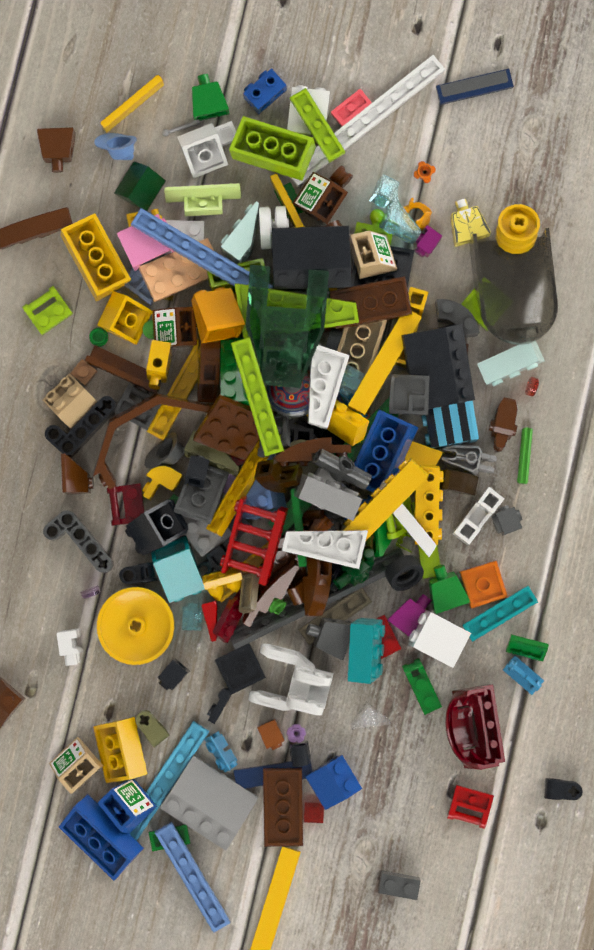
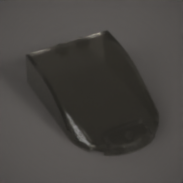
M545 228L542 236L537 237L534 246L528 252L522 254H512L504 251L496 240L477 242V234H472L469 242L472 273L484 325L496 338L506 343L523 345L539 340L551 329L558 313L549 228Z

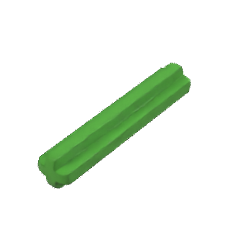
M527 427L522 429L517 477V483L527 484L529 476L533 429Z

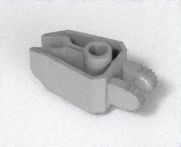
M453 445L443 448L444 453L456 456L455 458L441 457L442 463L451 469L474 476L479 474V472L494 473L495 469L491 466L481 465V460L496 462L497 457L482 453L479 446Z

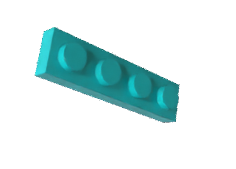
M526 586L462 626L464 630L471 633L469 638L473 642L538 603V600L530 587Z

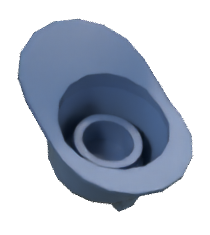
M106 133L98 136L94 140V144L101 149L107 150L114 160H132L134 158V143L137 141V138L119 133Z

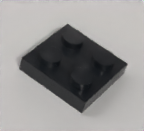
M250 643L215 659L231 695L266 678Z

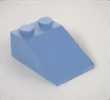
M276 454L270 455L267 460L273 459ZM257 480L254 481L246 495V504L271 512L277 511L281 506L287 508L284 493L267 490ZM243 512L242 516L243 519L257 520L263 518L246 512Z

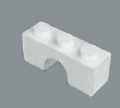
M488 487L452 534L466 545H469L505 498Z

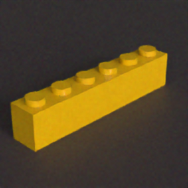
M412 458L409 461L405 459L398 466L399 471L395 475L390 474L384 481L386 485L382 489L378 487L370 495L372 499L368 503L364 501L359 506V513L355 516L354 520L347 519L343 523L345 527L341 531L368 530L367 540L427 479L428 473Z

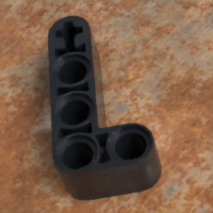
M104 396L68 434L60 427L51 425L46 428L45 437L62 454L65 453L70 457L74 456L114 414L117 403L112 397ZM104 403H110L111 409L105 408ZM100 409L106 415L103 417V415L97 410ZM99 415V422L91 424V416ZM82 428L85 429L86 436L84 438H78V430ZM53 430L59 431L57 439H51L50 433ZM69 442L72 443V451L65 452V444Z

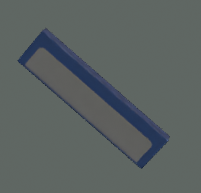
M508 68L436 85V91L440 105L512 89L514 85L510 69Z

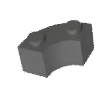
M436 300L437 322H444L448 325L463 324L465 338L478 336L480 333L478 324L467 308L452 300Z

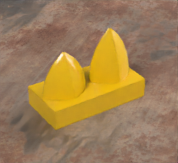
M229 568L225 574L218 571L202 576L205 590L217 601H220L222 598L223 585L226 584L230 590L237 593L243 579L241 570Z

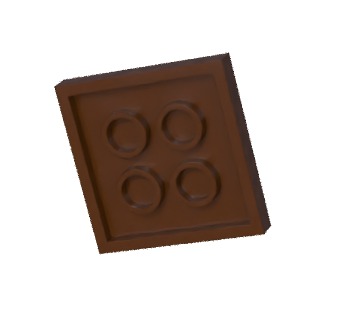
M222 395L218 396L193 436V441L245 461L260 439L250 406Z

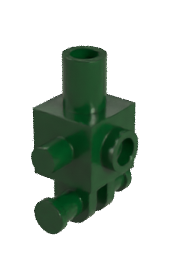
M372 549L364 551L359 569L342 565V574L333 580L336 587L342 589L349 582L354 587L358 583H364L368 579L369 571L374 565V551Z

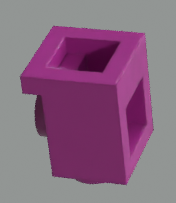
M427 225L424 229L425 235L421 233L416 240L417 246L414 251L419 256H426L428 258L441 241L442 235Z

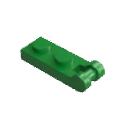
M420 658L415 659L409 665L407 663L402 665L403 671L424 715L441 708L442 705ZM418 669L420 674L413 677L411 672Z

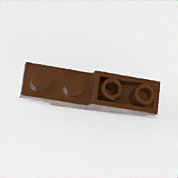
M199 335L197 402L214 403L217 399L219 385L220 341L201 343Z
M331 437L312 439L287 448L273 459L281 467H287L289 463L308 466V462H312V455H316L319 449H324L341 458L351 454V445H332Z
M307 557L308 576L303 577L305 616H322L330 591L332 563Z

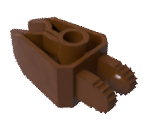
M504 397L496 409L494 420L491 419L489 431H491V436L494 437L493 448L497 452H502L507 440L516 435L518 425H515L518 409L515 399Z

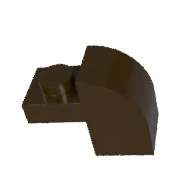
M275 459L258 462L254 478L267 490L286 493L288 487L300 485L303 468L299 464L282 468Z
M440 470L443 471V482H440V490L475 496L479 477L453 470Z

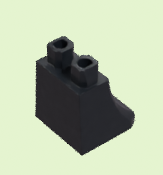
M167 499L126 525L127 529L125 532L128 537L133 538L138 554H142V556L187 533L188 525L183 516L174 512L176 505L174 501Z

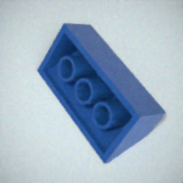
M381 410L378 411L354 463L357 468L371 475V481L366 488L367 490L374 492L390 474L395 475L399 471L398 466L404 461L419 427Z
M88 794L72 808L59 825V828L113 881L120 876L144 849L129 833L120 832L99 804Z

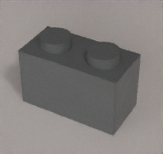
M381 870L378 893L417 900L421 880L416 876Z

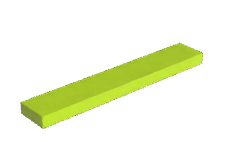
M249 337L232 342V349L264 455L269 456L284 451L251 339Z

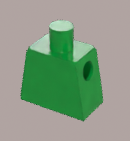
M208 74L199 75L197 77L199 85L192 87L194 120L202 121L229 115V107L219 83H210Z
M438 565L433 568L436 577L429 579L428 583L432 600L431 605L435 614L470 603L454 571L447 573L445 565Z

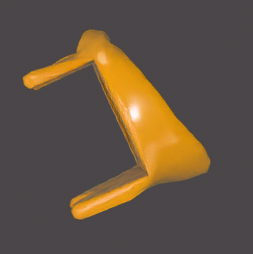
M411 198L409 205L400 209L403 212L402 221L411 231H423L430 223L432 211L420 202L413 203L414 198ZM418 208L422 210L423 216L416 220V222H412L408 218V214L412 209Z

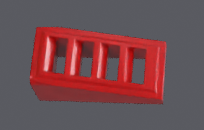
M217 601L202 604L201 607L210 639L214 642L217 641V636L213 634L217 624Z

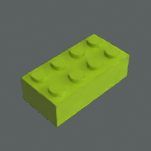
M243 116L229 151L234 160L303 181L316 145L312 137Z

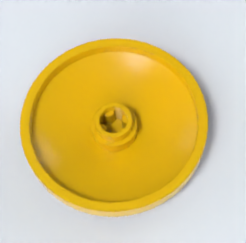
M131 587L114 593L103 604L97 618V635L104 650L115 660L129 665H141L157 659L167 650L174 635L175 622L170 606L159 594L146 588Z

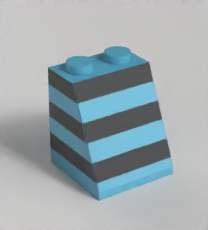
M473 401L429 409L428 415H421L422 425L427 428V434H424L425 443L430 448L438 449L453 445L475 443L479 439Z

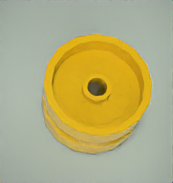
M514 204L506 207L498 218L495 231L498 245L504 251L512 254L528 252L534 246L540 228V219L537 213L531 207L523 204Z

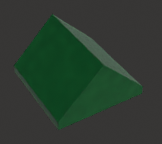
M134 161L114 194L135 207L148 211L166 180L149 166Z

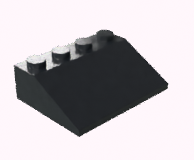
M349 226L272 228L274 289L351 287Z
M463 324L447 325L401 335L408 375L430 376L429 409L475 400Z

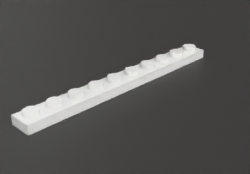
M434 55L334 133L344 150L445 71V68ZM319 146L314 151L303 181L291 178L297 187L306 182L312 172L317 173L329 163Z

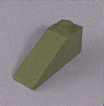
M193 430L184 449L185 457L190 458L191 455L203 456L210 460L209 466L237 476L239 467L226 453L193 441V436L196 433Z

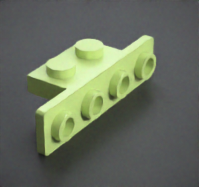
M239 183L164 188L167 203L184 202L185 216L223 214L222 200L241 198Z

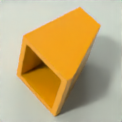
M219 287L209 292L200 290L193 295L191 302L201 343L238 338L245 322L231 288Z

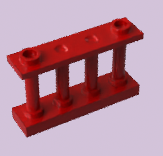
M243 496L240 500L236 501L234 511L237 513L226 555H223L220 561V566H222L221 573L225 574L229 567L257 575L259 577L258 584L266 586L272 573L288 508L281 506L277 511H267L247 505V496ZM243 512L270 519L271 522H274L273 529L268 531L241 523ZM239 530L267 538L266 540L269 541L268 548L262 549L236 541ZM234 549L261 556L264 559L263 566L256 567L232 560Z

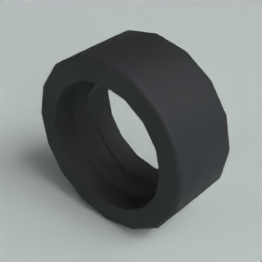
M405 555L395 559L385 570L386 579L392 589L396 591H404L415 586L424 574L421 564L413 555ZM409 570L406 574H404V575H402V576H399V575H401L403 572Z

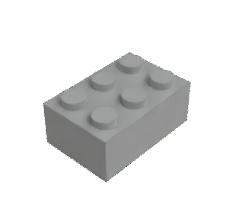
M310 472L308 475L302 474L300 485L297 486L293 496L352 521L354 520L362 498L357 497L358 492L346 487L344 490H340L341 485L326 480V483L321 482L322 477Z

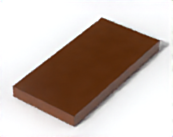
M405 276L329 291L331 299L356 302L359 323L336 326V330L412 315Z
M302 767L263 768L264 847L303 846Z

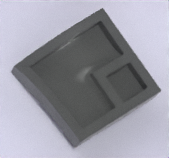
M391 374L389 414L428 415L430 376Z

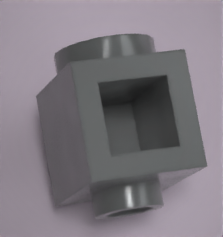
M509 505L498 508V513L492 516L494 527L498 534L502 533V536L522 529L520 523L522 516L519 510H515V507L509 508Z

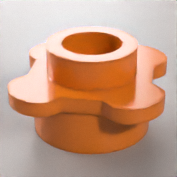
M421 161L418 164L417 171L414 172V177L422 179L424 183H429L436 169L434 166Z

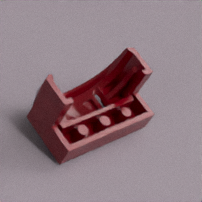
M493 684L453 690V696L447 707L445 717L446 733L451 749L463 763L464 768L483 770L498 767L499 763L505 762ZM472 711L475 717L478 742L473 728ZM476 746V747L473 748V749H468V750H464V749H463V748H467V747Z

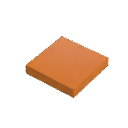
M497 561L459 572L465 592L470 600L469 605L471 609L508 598Z

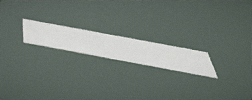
M384 480L379 487L380 489H382L386 485ZM401 504L393 514L428 557H430L437 545L407 508Z

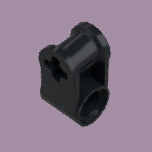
M153 562L125 567L119 573L120 580L125 584L157 581ZM127 570H131L134 574L131 581H125L123 578V574Z
M308 741L295 745L289 744L293 767L309 765L311 757Z
M545 778V799L578 800L583 794L582 787L577 782ZM572 786L578 790L574 792V795L568 792L569 789H572Z

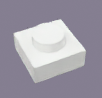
M232 121L215 127L222 147L232 143L236 134Z

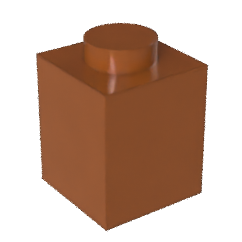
M276 719L257 727L266 749L271 748L275 750L283 746L282 742L285 739Z

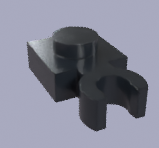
M220 544L206 555L208 560L198 565V568L207 566L208 571L204 575L211 574L214 568L216 571L222 568L220 561L222 556L226 555L227 549L223 544Z

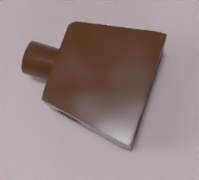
M74 128L37 129L44 162L52 163V172H63V163L72 162L76 136Z

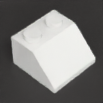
M212 123L177 137L193 179L228 165L220 139Z

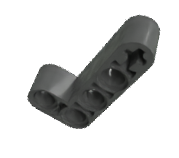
M63 511L45 525L43 534L47 539L55 541L67 533L96 570L108 573L113 569L114 562L74 512ZM67 514H70L73 518L69 525H66L63 521ZM55 526L58 533L56 536L51 537L48 531L51 527ZM79 529H83L85 532V536L81 540H78L75 536L76 531ZM90 544H95L97 547V551L93 555H90L87 550ZM101 552L103 555L100 558L104 561L108 560L107 568L100 567L102 563L99 559L94 561V558L98 557Z

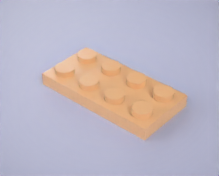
M208 238L199 241L213 250ZM177 252L160 257L138 268L154 303L208 280L207 270Z

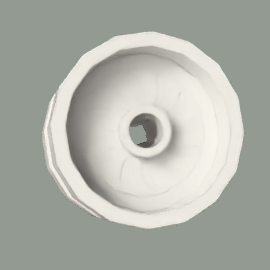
M286 206L275 207V219H271V209L269 207H259L262 250L272 248V228L289 227V220L286 218Z

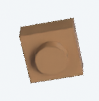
M82 359L70 374L87 386L98 371Z

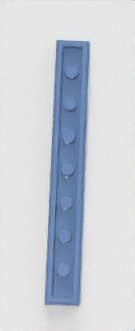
M140 208L131 223L132 227L234 287V283L273 289V285Z

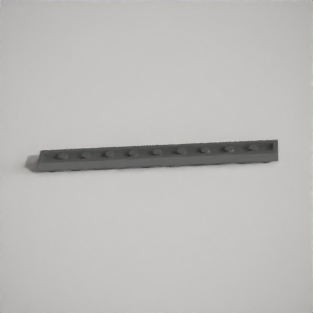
M400 548L374 560V565L369 571V577L364 583H358L354 587L349 582L342 589L337 588L336 585L332 586L326 605L386 577L385 570L388 565L395 559L404 556ZM292 601L286 603L285 609L279 614L269 611L255 618L251 627L244 624L236 627L230 638L232 645L235 649H238L305 616L304 603L293 605Z

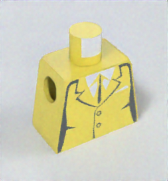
M466 199L456 201L455 205L458 212L452 213L450 217L454 247L489 237L491 231L478 206L468 208Z

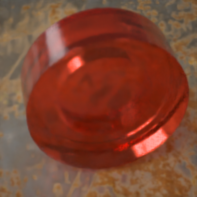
M530 377L525 395L533 397L536 394L539 385L538 378Z

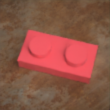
M359 89L332 110L331 115L342 127L372 102Z

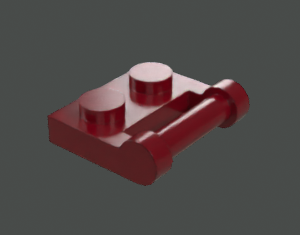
M141 483L115 486L110 490L107 488L113 519L111 520V526L129 524L145 512ZM119 492L123 494L126 518L120 519L117 493Z

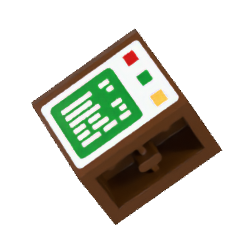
M312 172L293 201V205L322 225H327L348 192L333 181Z
M193 307L152 310L154 340L171 343V348L193 347L197 345L196 319Z

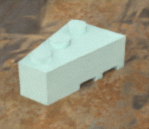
M528 340L477 365L486 385L492 384L494 387L503 383L502 379L517 377L521 375V371L526 369L528 371L532 370L545 360L536 340Z

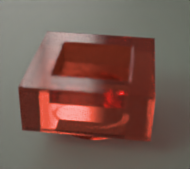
M305 802L304 822L323 823L324 808L322 804L318 802Z

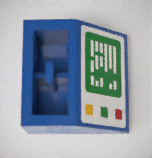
M135 779L127 780L114 787L98 802L107 816L123 833H131L157 807Z

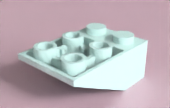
M257 201L254 205L250 204L244 212L246 214L242 220L238 219L233 226V232L230 235L227 234L221 241L223 255L231 259L235 264L246 262L253 252L259 219V203Z

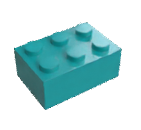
M359 618L351 623L348 682L371 684L382 675L383 664H381V656L384 654L382 637L385 635L383 620Z

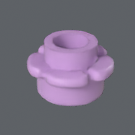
M299 724L292 725L287 730L288 740L292 743H301L306 735L305 729Z

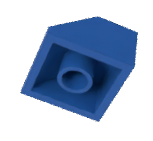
M343 755L334 757L305 776L324 810L348 799L362 789Z

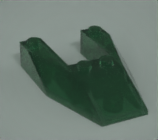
M250 265L246 328L252 342L264 385L300 388L324 332L329 271L309 270L306 309L268 306L271 267Z

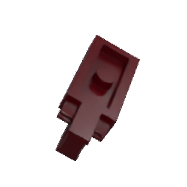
M241 590L237 592L232 600L229 599L213 630V634L225 643L229 642L243 614L239 612Z

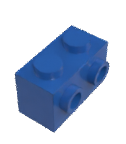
M272 68L268 72H262L258 77L259 80L254 84L250 83L244 89V99L258 115L287 91V85Z

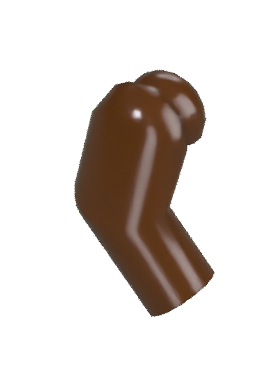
M324 510L305 511L302 516L303 530H309L315 519H323Z

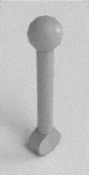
M195 120L170 130L164 129L162 134L166 137L170 133L198 126L200 121Z

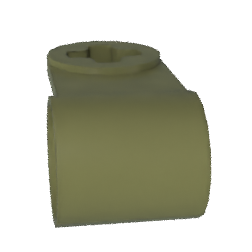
M142 710L138 713L136 724L154 748L170 736L165 727L150 711ZM141 715H143L144 717L148 715L150 717L148 719V724L146 722H140L142 719Z

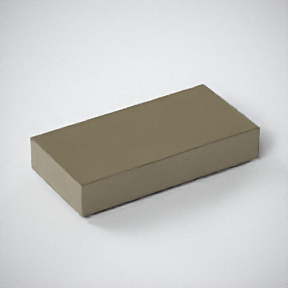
M252 573L242 575L239 612L243 614L256 611L259 577Z

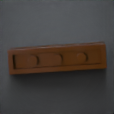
M94 346L90 356L87 355L85 358L88 364L155 394L159 390L149 387L147 369L98 346Z

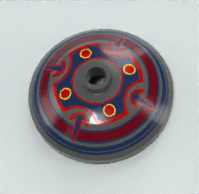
M298 363L288 364L279 368L271 375L266 385V392L271 408L276 413L290 418L302 417L308 414L309 366Z

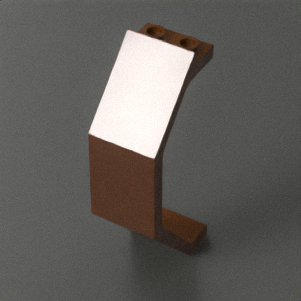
M155 393L110 418L93 476L99 474L102 485L104 487L108 486L109 490L116 486V479L107 466L105 458L117 427L159 404L207 413L213 404Z

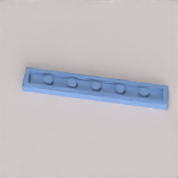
M170 822L156 830L155 835L213 933L230 924V919L174 824Z

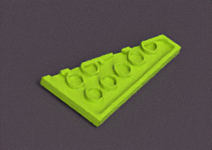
M234 283L238 306L245 322L242 330L244 339L250 337L253 340L359 323L356 302Z

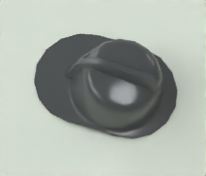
M177 433L169 434L164 441L160 442L148 453L144 464L146 468H155L161 463L173 465L185 454V447L178 441Z

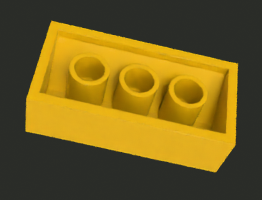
M95 213L61 229V238L96 302L111 295L113 291L116 292L131 281L129 274Z

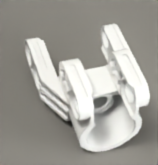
M266 643L261 644V654L270 659L293 664L295 669L287 697L257 690L250 691L248 700L255 704L282 711L294 709L313 715H322L334 673L316 669L315 665L299 651Z

